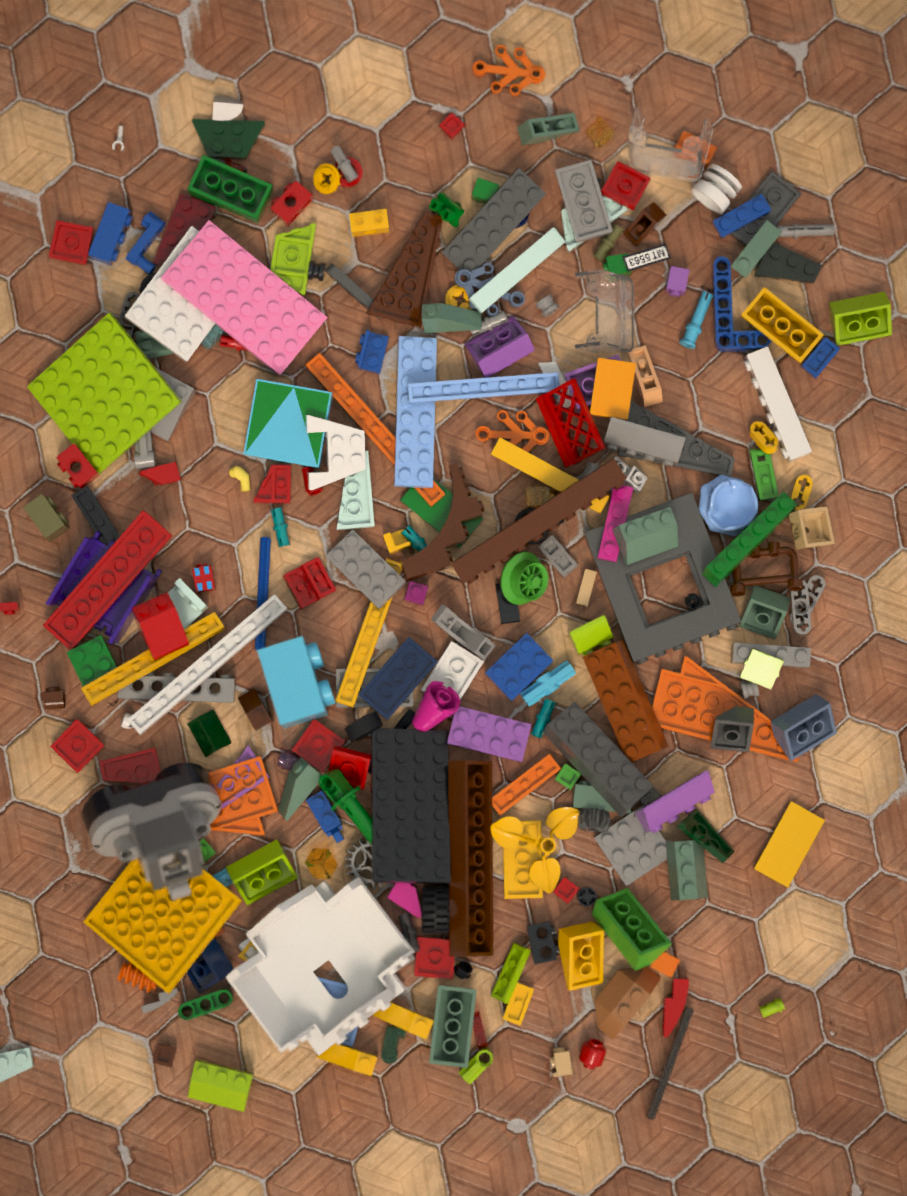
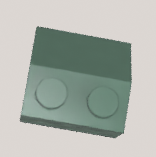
M754 585L739 627L776 639L788 611L791 598Z

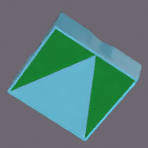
M256 379L243 454L320 468L325 444V432L307 433L306 415L329 420L334 392Z

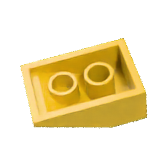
M593 921L560 928L558 947L567 989L571 991L603 983L604 930Z

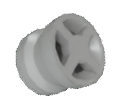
M552 295L546 296L535 305L537 309L542 311L544 318L559 309L558 304L553 302Z
M744 680L739 681L744 700L748 699L749 696H759L756 683L751 681L745 682Z

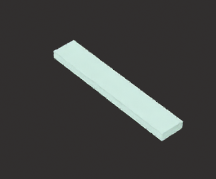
M553 227L470 297V302L480 313H483L566 241Z

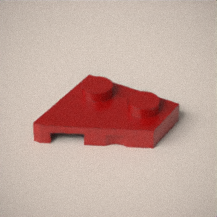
M271 465L256 497L253 499V503L291 504V465Z

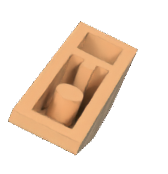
M646 345L628 350L630 362L636 363L634 376L644 407L662 403V389Z

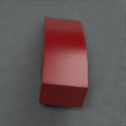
M672 978L671 997H664L663 1037L670 1035L682 1014L688 994V978Z

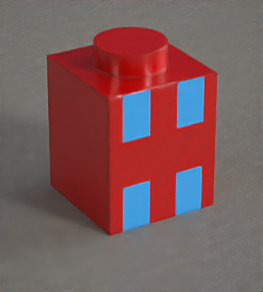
M207 563L196 565V568L192 569L196 592L203 593L216 590L212 566H207Z

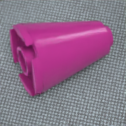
M433 681L427 686L412 719L415 729L421 732L428 731L458 711L461 702L458 694L452 687L449 686L447 688L443 686L444 683L441 681Z

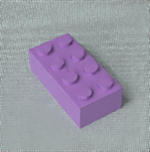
M460 707L454 713L447 744L522 763L531 724Z

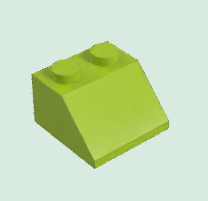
M605 615L570 631L568 634L577 654H583V656L594 652V647L600 645L603 648L611 644L610 640L613 639Z

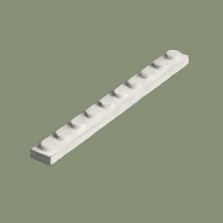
M274 594L127 719L128 722L142 735L285 613L287 607Z

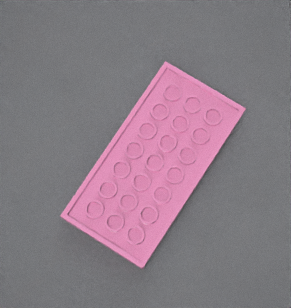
M210 220L161 277L162 281L279 376L327 319V316Z

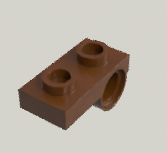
M59 687L45 688V692L40 693L41 701L44 700L45 710L65 708V690H60Z

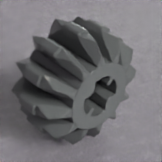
M585 808L579 812L578 826L581 830L596 833L609 830L611 819L608 811L598 808Z

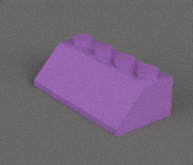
M708 770L698 774L635 812L634 814L645 832L652 831L654 834L663 828L661 824L666 821L670 824L679 819L678 814L684 811L687 814L694 810L696 803L704 804L711 799L710 795L715 793Z

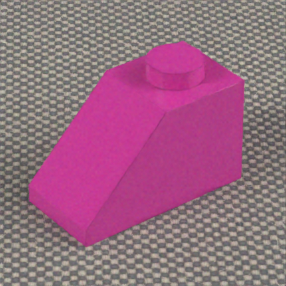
M396 883L387 898L420 919L422 913L417 890L413 886L415 883Z

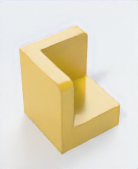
M405 529L383 535L390 555L411 547L410 541L401 534Z

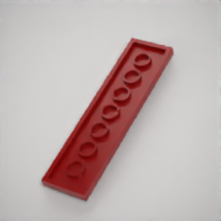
M143 510L42 626L69 650L74 649L173 535L149 513Z

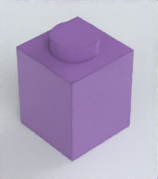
M671 266L665 292H669V295L674 297L684 295L690 270Z

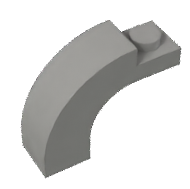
M443 604L431 618L441 630L484 661L496 646Z

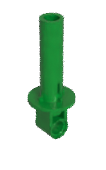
M332 769L319 778V786L334 803L331 810L343 809L372 846L371 816L356 798V794L361 790L360 786L353 789L338 769Z

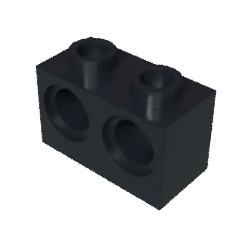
M550 921L526 925L534 964L557 960L560 952L558 944H554L553 936H556L554 924L550 925ZM544 927L547 929V936L545 938L537 937L536 931L538 928ZM547 946L551 949L549 957H542L540 955L542 947Z

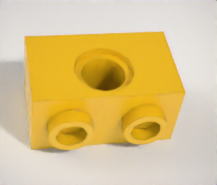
M387 209L349 214L352 237L389 232Z

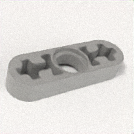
M819 575L812 576L807 582L810 591L814 586L811 583L812 581L818 579L821 588L817 587L814 593H817V596L808 592L813 600L810 606V614L826 585L824 578ZM797 602L795 604V609L797 612H800L801 610L797 608L798 605L802 609H806V606L803 605L802 602ZM791 611L789 615V621L793 625ZM805 614L801 616V618H807V615ZM800 621L797 627L804 625L803 621Z
M804 580V589L800 591L801 596L805 595V599L798 598L794 600V596H798V591H790L793 630L798 635H805L811 630L808 585ZM797 602L805 604L806 609L804 612L796 611L795 604ZM806 614L807 618H803V623L807 624V628L801 631V628H797V625L800 624V618L796 619V616Z

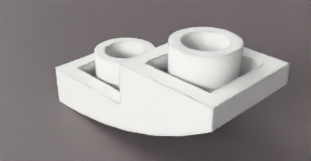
M614 456L613 458L627 478L624 480V486L633 487V491L640 492L648 477L635 466L629 468L622 460Z

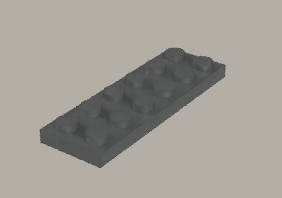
M517 168L441 253L459 270L467 269L473 271L479 268L546 193L520 168Z

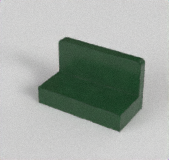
M214 710L200 715L188 723L205 757L231 744V740Z

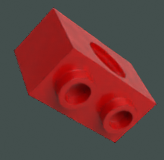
M296 180L293 184L290 182L284 188L283 195L281 197L277 196L271 203V212L288 227L314 200L313 195ZM288 199L296 201L293 206L285 204Z
M74 443L56 457L59 461L57 463L58 467L63 473L67 471L71 477L68 479L75 488L79 486L83 489L100 476ZM75 463L81 464V469L78 472L72 471V466Z

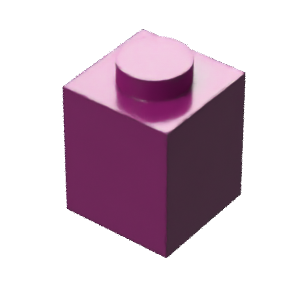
M410 581L405 602L423 607L429 587Z

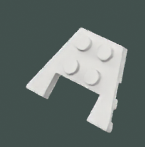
M306 415L307 433L326 432L328 470L324 472H308V490L317 489L366 469L365 435L363 430Z

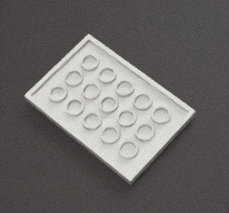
M193 226L190 227L125 315L127 320L186 363L215 323L162 281L161 277L199 233Z

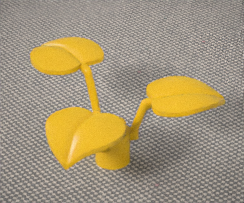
M570 807L557 808L551 811L546 818V825L551 829L549 838L541 837L539 840H534L521 836L523 825L520 820L511 816L503 817L492 823L490 830L495 842L506 849L516 848L519 844V839L537 844L538 850L543 852L544 855L542 856V861H535L531 865L529 877L534 885L550 894L557 886L560 877L558 861L554 858L546 859L549 853H552L556 848L553 833L559 839L571 838L577 830L580 811Z

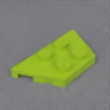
M316 223L300 229H293L288 233L278 234L275 237L270 271L302 296L306 295L308 269L312 256Z

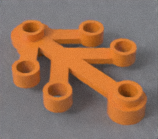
M498 45L495 49V54L508 67L487 65L483 60L475 61L472 66L474 75L482 77L486 73L506 75L499 82L495 81L491 84V92L493 94H499L506 85L517 77L526 78L520 83L510 86L509 93L512 96H518L520 91L529 84H539L545 79V70L539 65H533L525 55V50L522 47H517L514 50V57L520 60L526 69L518 68L506 53L507 50L504 45ZM498 49H503V50H504V53H503V54H499V53L497 52V50H498ZM522 51L523 55L517 56L516 52ZM480 64L483 66V69L478 70L476 66ZM537 71L540 75L534 77L532 73ZM498 85L500 89L495 91L493 86ZM516 87L519 91L513 93L511 89Z
M500 410L497 413L498 421L503 422L511 431H490L488 427L480 426L475 433L477 440L480 442H486L489 438L511 439L509 442L515 446L522 439H528L530 441L521 448L526 452H529L536 445L546 444L550 438L549 431L543 426L537 427L527 417L525 411L517 412L516 420L519 423H524L531 432L522 431L509 418L505 410ZM501 413L506 414V418L503 420L499 418ZM519 414H524V415H525V419H524V420H520V419L518 418V415H519ZM480 432H486L487 436L485 438H481L479 435ZM542 433L544 438L538 439L536 435Z

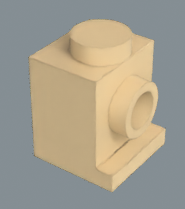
M564 1047L553 1048L554 1056L550 1057L552 1069L556 1068V1071L552 1072L553 1077L572 1075L569 1050H565Z

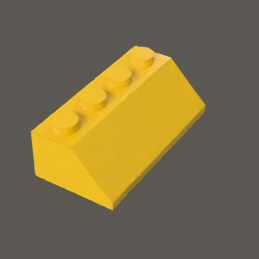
M765 287L741 314V317L799 363L807 357L824 335Z

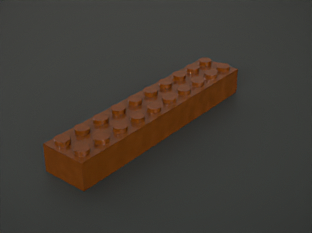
M614 458L453 561L451 563L452 567L463 584L465 582L471 584L479 578L478 574L482 571L486 574L494 569V564L499 560L501 563L511 558L510 553L516 550L519 553L525 549L527 542L531 540L536 542L544 536L542 534L548 529L550 532L560 526L558 522L563 519L566 521L576 516L575 512L580 508L583 511L593 505L591 501L598 498V500H601L609 495L607 491L614 487L616 490L625 484L624 480L627 479L616 460Z
M448 761L450 829L449 955L452 957L493 956V842L490 830L492 824V761Z

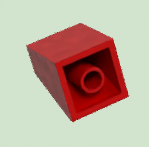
M168 592L132 608L138 630L154 661L189 645L177 610Z

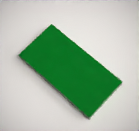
M433 478L434 482L446 494L434 506L430 507L413 487L407 491L400 501L440 532L450 513L453 496L449 490ZM483 518L462 524L468 530L469 536L466 537L467 539L483 521ZM463 544L457 545L456 547L460 549Z

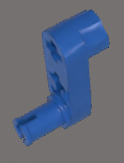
M151 211L145 215L141 222V226L146 231L125 258L133 266L137 265L148 275L153 273L156 265L146 259L144 253L166 225V222Z

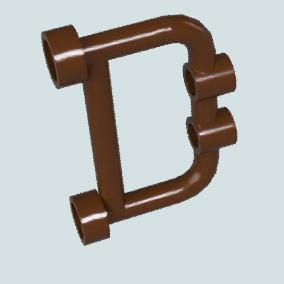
M779 542L768 543V548H761V545H759L748 557L756 559L761 556L777 557L780 554H787L790 557L791 574L741 579V565L733 570L734 584L730 586L731 595L736 597L745 595V586L787 582L789 591L802 590L803 580L799 579L797 553L790 547H780Z

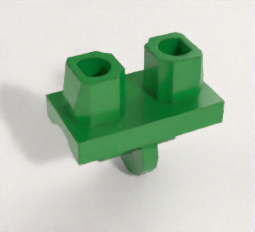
M439 192L437 198H433L429 205L433 212H437L445 222L450 223L453 227H458L459 219L465 211L461 208L459 202H454L443 192Z

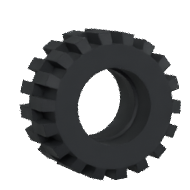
M423 885L422 931L424 934H447L449 931V888L447 885Z

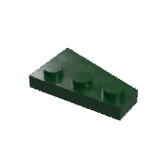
M697 808L677 826L722 863L735 852Z

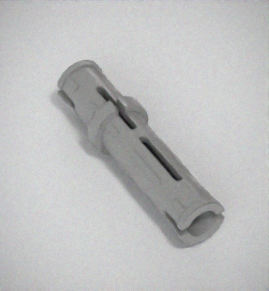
M794 223L788 226H776L782 231L779 237L798 239V237L834 236V224L798 225V223Z

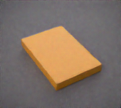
M598 358L590 408L592 416L628 420L636 363Z

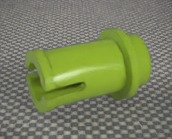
M774 998L775 1001L759 1006L764 1018L779 1011L782 1013L785 1007L781 998Z

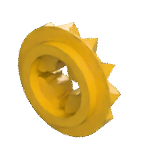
M333 164L320 165L315 170L313 176L315 188L322 194H331L337 191V187L341 185L339 182L341 177L338 172L339 169L335 168ZM326 175H327V176H330V175H331V177H330V179H329V180H330V183H329V182H326V183H325V181H326V179H327V178H326Z
M455 285L448 290L445 303L457 307V300L454 298H459L462 293H464L463 299L466 302H469V298L464 288ZM466 302L459 305L460 308L472 310Z

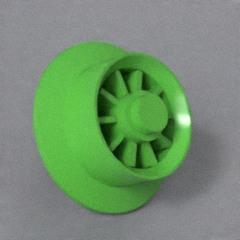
M519 552L507 561L501 575V590L504 597L510 603L523 605L540 598L546 591L548 572L534 554Z

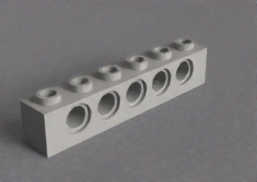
M148 673L136 680L143 682L144 686L141 691H135L134 684L136 681L118 691V699L151 700L159 693L153 690L155 682H162L163 690L177 677H174L173 673H162V676H154L155 673ZM211 675L201 683L200 692H191L181 701L235 703L236 680L231 679V675H220V678H212ZM214 683H218L221 687L217 694H213L210 690Z

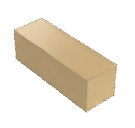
M585 569L576 601L577 605L588 607L596 571Z

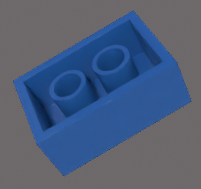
M526 633L485 672V675L512 702L553 663V660Z

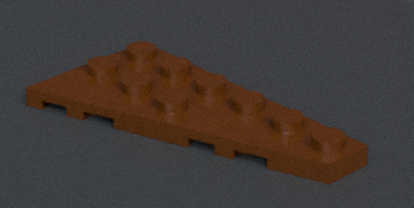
M427 212L423 213L366 314L417 328L421 327L422 304H426L443 221L441 216Z

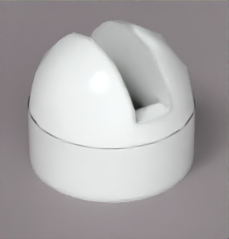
M125 713L120 727L125 729L133 728L127 720L132 714Z

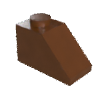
M653 202L642 210L623 234L637 247L663 221L667 214Z
M255 689L238 697L255 731L273 722Z

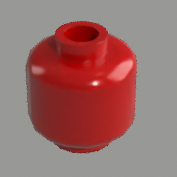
M589 1039L582 1044L579 1060L585 1068L594 1069L603 1064L606 1055V1048L603 1046V1042L597 1039Z

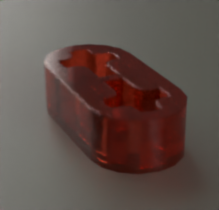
M477 1011L474 1012L473 1029L478 1048L483 1049L487 1048L488 1044L480 1013Z

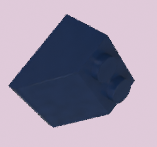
M214 938L186 974L200 994L224 979L234 970V967L216 938Z

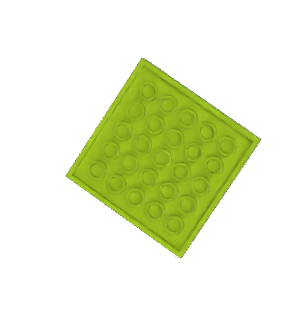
M108 313L27 386L69 441L78 447L99 475L182 403L112 313Z

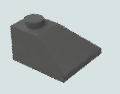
M734 706L715 717L710 749L749 752L754 727V708Z

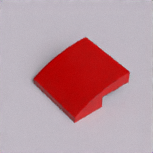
M319 557L283 575L300 610L336 591Z

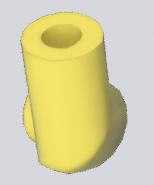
M239 466L231 468L229 475L240 480L241 492L250 491L249 474Z

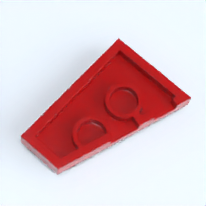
M156 748L99 761L104 781L143 784L155 780L156 776L161 772Z

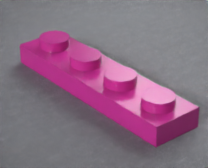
M623 485L616 490L613 488L598 559L617 562L619 546L612 529L626 523L633 487Z

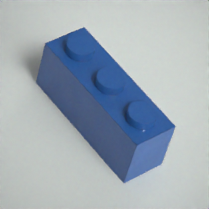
M108 202L88 253L91 259L112 266L113 261H117L120 253L118 248L120 244L124 243L126 238V227H130L133 220L130 209Z

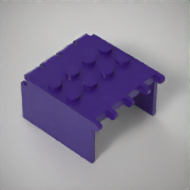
M96 531L93 537H85L45 604L48 606H60L115 541L111 540L108 545L98 540L101 534L99 531ZM144 568L95 624L94 628L102 631L105 626L107 627L104 634L111 637L108 643H119L122 636L125 635L135 618L132 608L144 603L161 575V569H158L156 574H153Z

